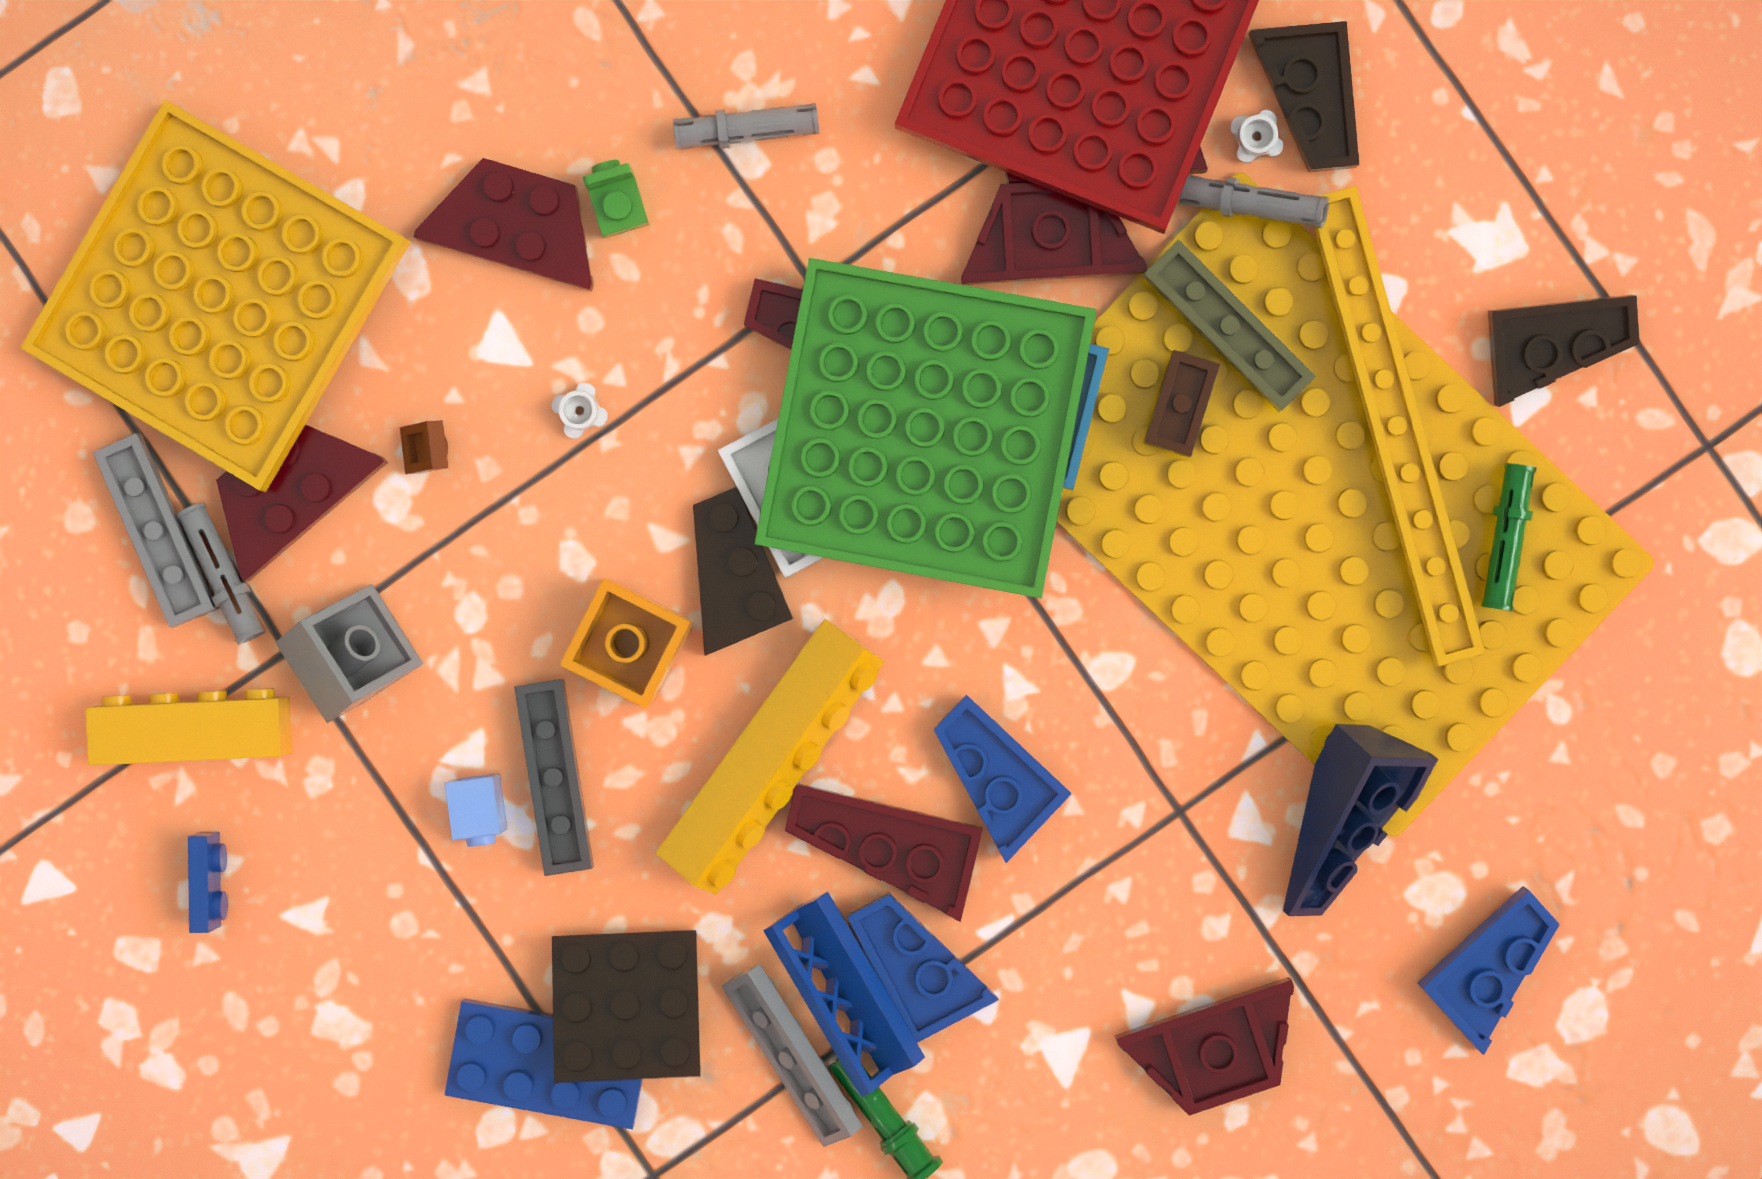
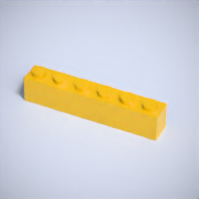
M824 619L655 854L694 887L717 895L721 888L732 881L736 874L737 866L747 852L760 842L764 835L765 827L776 812L789 802L794 787L804 773L818 762L821 750L830 737L846 723L851 708L861 694L875 683L878 671L885 661L844 630Z

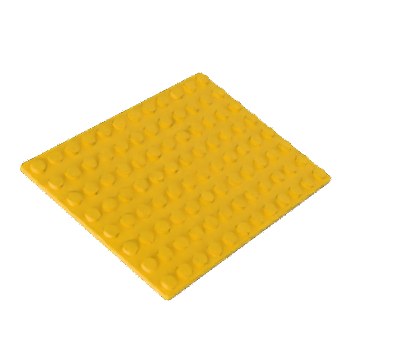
M1238 172L1231 177L1239 179L1241 184L1260 187L1246 173ZM1202 208L1147 266V270L1179 239L1316 377L1282 411L1278 412L1143 277L1144 274H1140L1095 321L1091 344L1109 348L1074 489L1072 491L1063 488L1057 523L1314 766L1324 747L1325 740L1332 732L1335 724L1370 725L1433 754L1438 761L1417 800L1407 812L1399 807L1382 828L1388 835L1396 837L1419 816L1653 569L1654 559L1392 312L1486 653L1443 666H1435L1318 241L1298 223L1241 214L1226 217L1222 216L1220 211ZM1173 350L1220 364L1192 455L1189 458L1143 444ZM1505 463L1537 468L1534 474L1529 511H1533L1532 521L1526 522L1513 600V611L1481 606L1484 599L1489 559L1497 516L1492 515L1494 506H1499Z

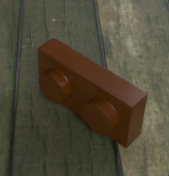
M1177 350L1171 352L1143 444L1188 458L1191 457L1220 364Z

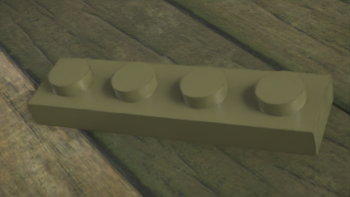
M1179 239L1144 273L1143 277L1278 412L1282 411L1316 377Z

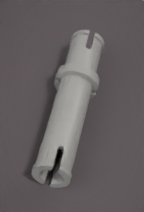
M816 103L726 114L725 109L715 110L716 115L673 119L676 150L719 145L720 149L729 148V144L744 141L819 134Z
M1188 175L1179 197L1181 199L1180 205L1220 211L1221 215L1226 217H1233L1234 214L1250 215L1304 224L1321 229L1326 223L1329 210L1328 197L1241 184L1239 179L1231 177L1227 178L1226 181Z
M198 503L178 512L176 516L180 520L195 552V556L213 590L214 596L211 600L216 608L221 607L236 638L237 645L265 633L264 627L261 626L247 596L251 590L246 582L241 583L226 548L209 517L205 503ZM201 534H205L219 563V568H215L201 538ZM222 579L227 580L241 610L240 614L236 612Z

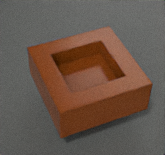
M443 420L425 421L400 427L405 475L422 474L449 468L447 459L448 442L444 434Z

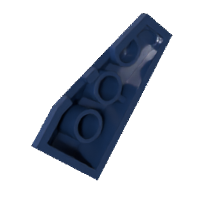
M1335 724L1332 732L1325 740L1324 747L1313 770L1283 911L1288 916H1322L1357 873L1358 868L1355 861L1363 851L1372 844L1379 846L1388 834L1382 828L1400 807L1407 812L1417 800L1438 761L1433 754L1370 725Z

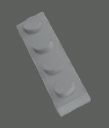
M135 433L92 452L169 628H176L219 609L214 606L211 600L213 597L183 526L176 516L175 508L143 435Z
M758 964L733 976L721 985L822 1146L826 1147L849 1138L861 1129L863 1125L854 1113L851 1103L840 1091L828 1072L825 1062L812 1047L802 1031L799 1021L791 1014L777 992L774 982L767 976L762 966Z

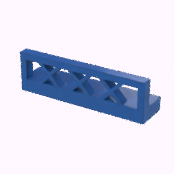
M828 891L798 905L763 930L861 1097L872 1093L892 1075L913 1068L926 1058ZM792 923L802 938L801 951L791 946L783 932ZM812 967L820 970L825 977L826 992L817 990L811 980ZM837 1009L845 1011L851 1022L850 1034L842 1032L837 1024ZM861 1050L871 1055L879 1069L870 1078L861 1065Z

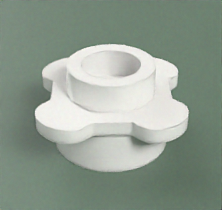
M1263 110L1258 115L1250 116L1247 119L1243 116H1238L1232 121L1230 131L1237 138L1239 148L1236 156L1241 162L1251 163L1255 157L1263 155L1276 157L1281 153L1283 141L1278 138L1277 117L1272 111ZM1253 133H1260L1261 139L1259 141L1253 140Z
M581 383L577 386L576 391L569 392L565 396L557 395L552 401V410L559 414L565 424L564 433L569 438L578 439L585 430L592 426L602 427L607 422L608 413L599 406L595 398L596 389L589 383ZM579 406L584 408L582 415H577L575 412Z

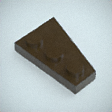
M1347 21L1250 30L1248 33L1308 172L1357 168L1360 164Z
M1630 294L1488 310L1494 406L1501 407L1514 401V398L1536 388L1541 389L1556 382V379L1580 368H1587L1640 344L1637 295Z
M732 488L694 504L693 513L704 654L706 656L794 618L764 547L755 545L757 530L738 488Z

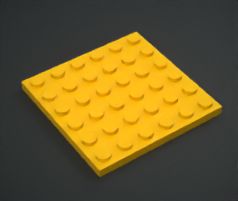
M164 99L20 348L254 488L266 492L411 241Z

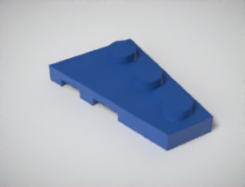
M967 694L934 728L940 743L986 825L1005 863H1007L1072 793Z

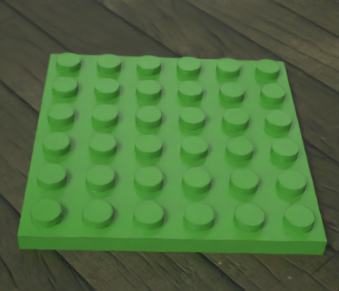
M809 258L755 545L1042 599L1097 309Z

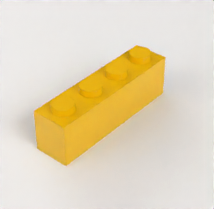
M274 688L245 690V699H227V691L197 692V701L179 702V693L149 694V703L132 704L131 695L102 696V705L85 708L88 766L281 757L292 754L290 697H275Z

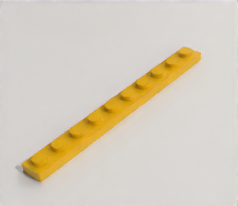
M1357 186L1319 195L1329 198V210L1324 227L1322 229L1314 227L1434 665L1443 666L1486 654Z

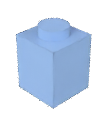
M500 773L453 779L444 783L452 841L466 839L467 847L496 843L495 835L508 830Z

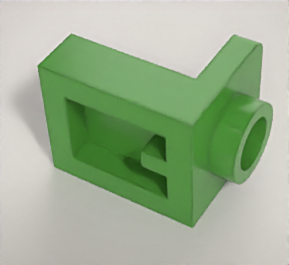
M617 159L601 162L591 167L592 174L583 176V181L589 191L604 239L650 225L634 171L629 163L620 165Z

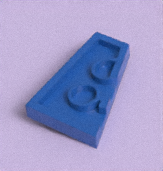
M1522 886L1419 980L1417 984L1472 1045L1484 1055L1492 1042L1489 1037L1500 1018H1506L1514 1004L1511 999L1525 975H1531L1560 924L1531 891Z
M890 892L847 914V918L875 972L917 1043L999 1000L998 996Z

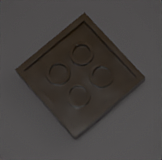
M696 930L552 936L554 1083L701 1077Z

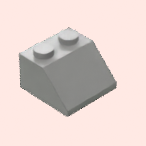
M373 584L299 621L275 642L326 723L358 707L423 665L420 657Z

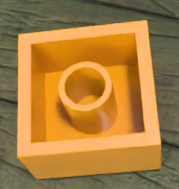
M603 578L559 665L647 709L652 707L695 621L611 578Z

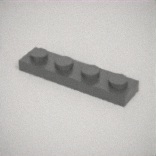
M564 678L514 686L544 876L592 869L594 867Z

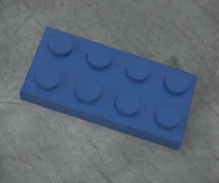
M464 998L460 1005L444 1096L633 1130L643 1080L554 1083L553 1014Z

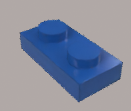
M199 832L188 836L189 933H209L221 927V920H225L227 916L228 898L226 892L221 891L220 873L224 872L227 866V849L224 843H220V832Z

